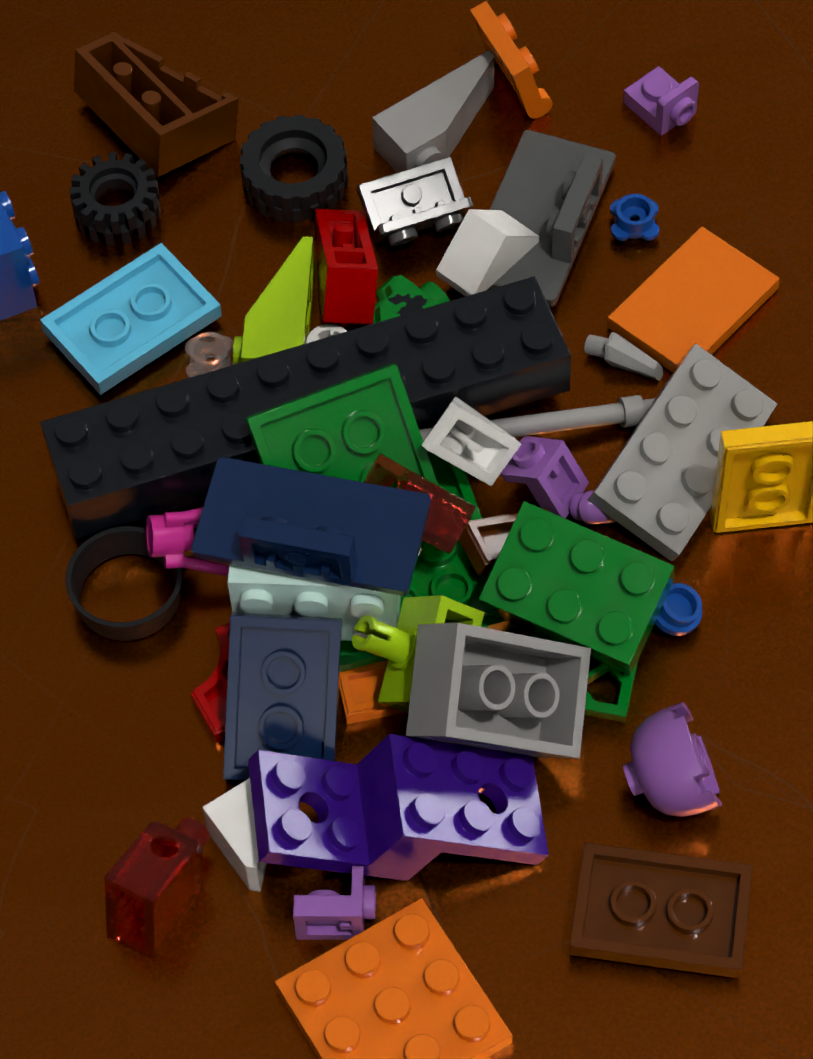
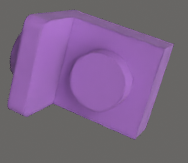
M658 66L624 89L623 103L662 136L676 125L682 126L694 116L697 111L699 82L693 77H689L679 84Z
M523 437L520 440V447L500 475L504 481L526 484L542 509L548 508L549 512L566 519L570 513L569 503L571 498L577 493H583L589 481L563 440Z
M352 866L351 895H340L332 890H315L308 895H294L293 919L296 940H348L364 931L365 919H375L376 887L375 885H365L364 866Z

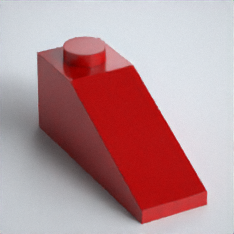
M315 209L314 225L318 299L322 321L336 324L343 328H355L360 324H373L378 266L364 212L358 210Z

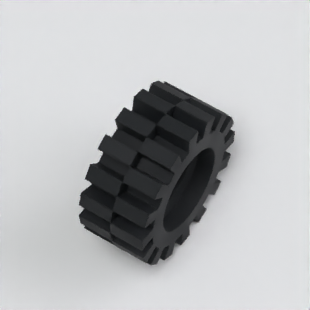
M116 152L108 153L109 160L102 162L100 155L92 158L93 167L88 166L84 162L79 167L80 175L74 174L71 179L72 187H69L70 198L76 224H79V229L84 235L90 233L91 240L99 243L102 236H105L106 245L115 246V238L121 237L123 245L132 243L130 235L134 233L139 240L146 236L145 226L153 230L157 224L156 217L160 218L161 214L158 183L153 169H147V163L141 158L134 164L132 154L125 153L123 160H118ZM113 192H126L134 196L128 202L118 206H105L98 203L100 198Z

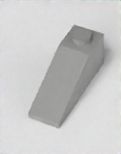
M489 50L372 117L374 149L396 173L450 157L494 88V55Z

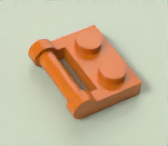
M487 1L470 9L485 50H489L494 55V62L499 65L516 91L521 106L527 115L532 119H536L547 114L553 106V101L545 89L537 87L533 74L539 71L538 65L526 46L518 49L513 42L518 37L505 13L496 16Z

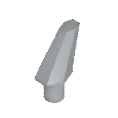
M611 332L609 338L590 334L585 341L584 351L586 354L602 357L612 367L660 381L663 376V368L656 360L614 332Z

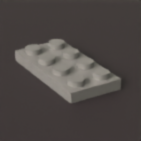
M695 343L683 357L587 500L672 562L680 555L711 507L721 431L763 427L777 406V403Z

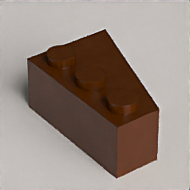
M112 32L75 49L74 92L139 158L147 163L148 168L153 169L157 177L235 140L239 98L228 92H225L222 96L201 86L200 77L189 71L184 76L163 65V57L116 32Z

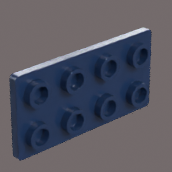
M220 457L216 462L191 549L193 556L196 558L406 596L409 593L431 507V497L429 494Z

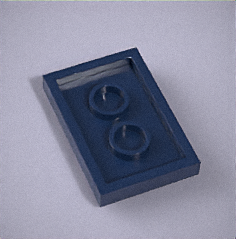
M232 612L230 615L223 779H249L248 759L257 750L335 761L342 618Z

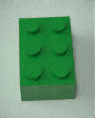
M524 501L481 592L479 602L484 612L545 639L591 648V659L631 676L674 582L675 566Z

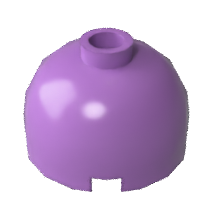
M683 702L654 713L635 729L630 742L632 762L623 764L628 785L634 796L644 793L654 809L665 815L679 817L701 814L722 806V802L715 795L720 793L706 747L701 735L690 734L687 723L694 721L687 705Z

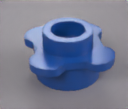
M629 194L614 201L610 206V213L615 218V224L611 227V235L620 241H625L628 238H643L648 241L655 239L660 231V227L655 223V215L659 209L658 204L642 194Z

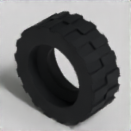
M295 115V117L280 116L276 117V120L260 124V128L256 131L253 130L248 135L247 142H243L241 147L240 169L244 194L248 195L250 205L253 208L259 209L260 214L275 218V221L285 222L286 220L293 221V223H300L306 219L314 220L315 209H334L337 201L342 200L344 188H347L348 185L346 149H344V141L340 135H336L335 129L329 124L321 123V120L317 118H305L304 115ZM301 154L314 158L318 164V171L315 177L307 181L284 183L272 177L270 167L273 161L280 157Z

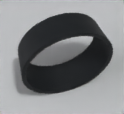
M114 527L93 535L79 546L67 567L66 588L78 614L92 631L109 639L130 641L154 634L171 620L180 602L183 571L182 568H170L167 570L174 581V591L160 609L145 618L131 622H111L93 616L82 607L81 590L90 572L100 563L112 557L125 554L149 557L146 544V529L142 527ZM163 557L152 558L164 566Z

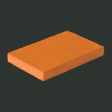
M702 226L608 316L607 328L624 337L673 373L688 350L695 343L712 355L779 288L780 278Z

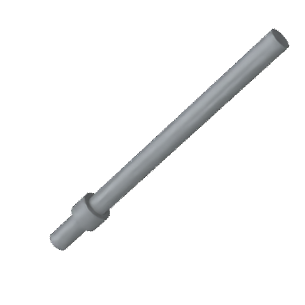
M640 395L619 397L617 403L490 421L514 438L618 423L622 428L638 426L656 398L642 399ZM432 428L420 429L423 441Z

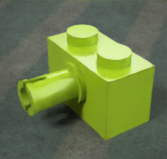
M442 595L404 597L397 627L378 621L369 615H365L358 620L354 630L368 636L365 639L352 635V645L354 648L388 659L378 702L406 713L409 712L418 624L463 623L481 627L485 612Z

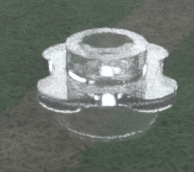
M215 332L201 333L189 340L185 345V352L190 356V364L186 367L187 377L191 378L234 365L231 361L234 341L228 336H222ZM207 358H215L212 361L206 360Z

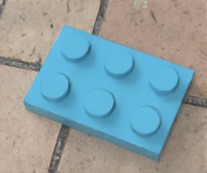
M160 243L40 319L45 335L101 395L220 318L222 312L221 304Z

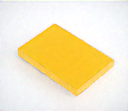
M813 421L721 431L710 512L713 532L721 533L813 523Z

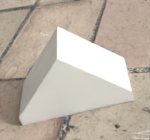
M469 209L436 269V276L465 297L486 291L539 242V236L502 210Z
M456 396L422 443V446L429 452L490 486L493 485L521 445L518 440Z
M249 778L202 808L206 829L247 888L260 892L267 863L259 862Z

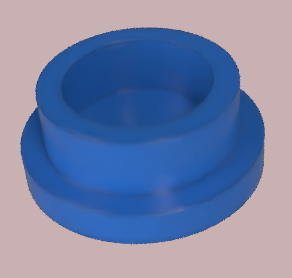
M683 583L672 584L655 624L662 631L675 636H683L692 632L702 618V601L699 594L689 585Z

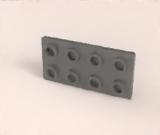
M525 130L490 210L504 211L539 236V242L488 289L535 276L548 305H556L615 164V153L532 130Z

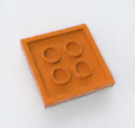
M422 898L275 981L277 993L318 1059H487L512 1044V1033Z

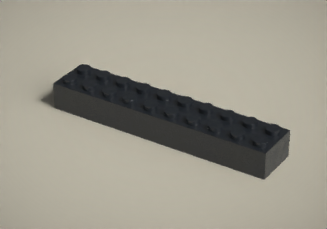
M533 276L41 421L40 424L50 462L75 538L79 539L110 528L147 518L148 515H158L205 501L216 462L220 457L260 464L244 420L245 417L392 363L397 364L419 430L433 428L455 396L481 415L487 416L570 391L571 354L536 277Z

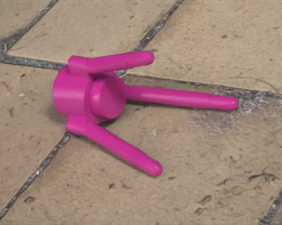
M203 507L182 512H165L164 515L147 516L146 544L150 558L163 557L165 569L187 568L228 576L229 565L184 556V551L192 550L191 547L195 537L194 528L198 527Z

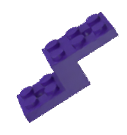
M389 734L358 764L257 750L248 759L258 859L262 863L352 874V866H364V876L408 881L441 852L538 865L549 856L533 757L530 755ZM479 793L491 799L495 805L496 813H492L490 808L480 801ZM299 802L306 803L315 810L318 816V823L311 822L309 817L300 811Z

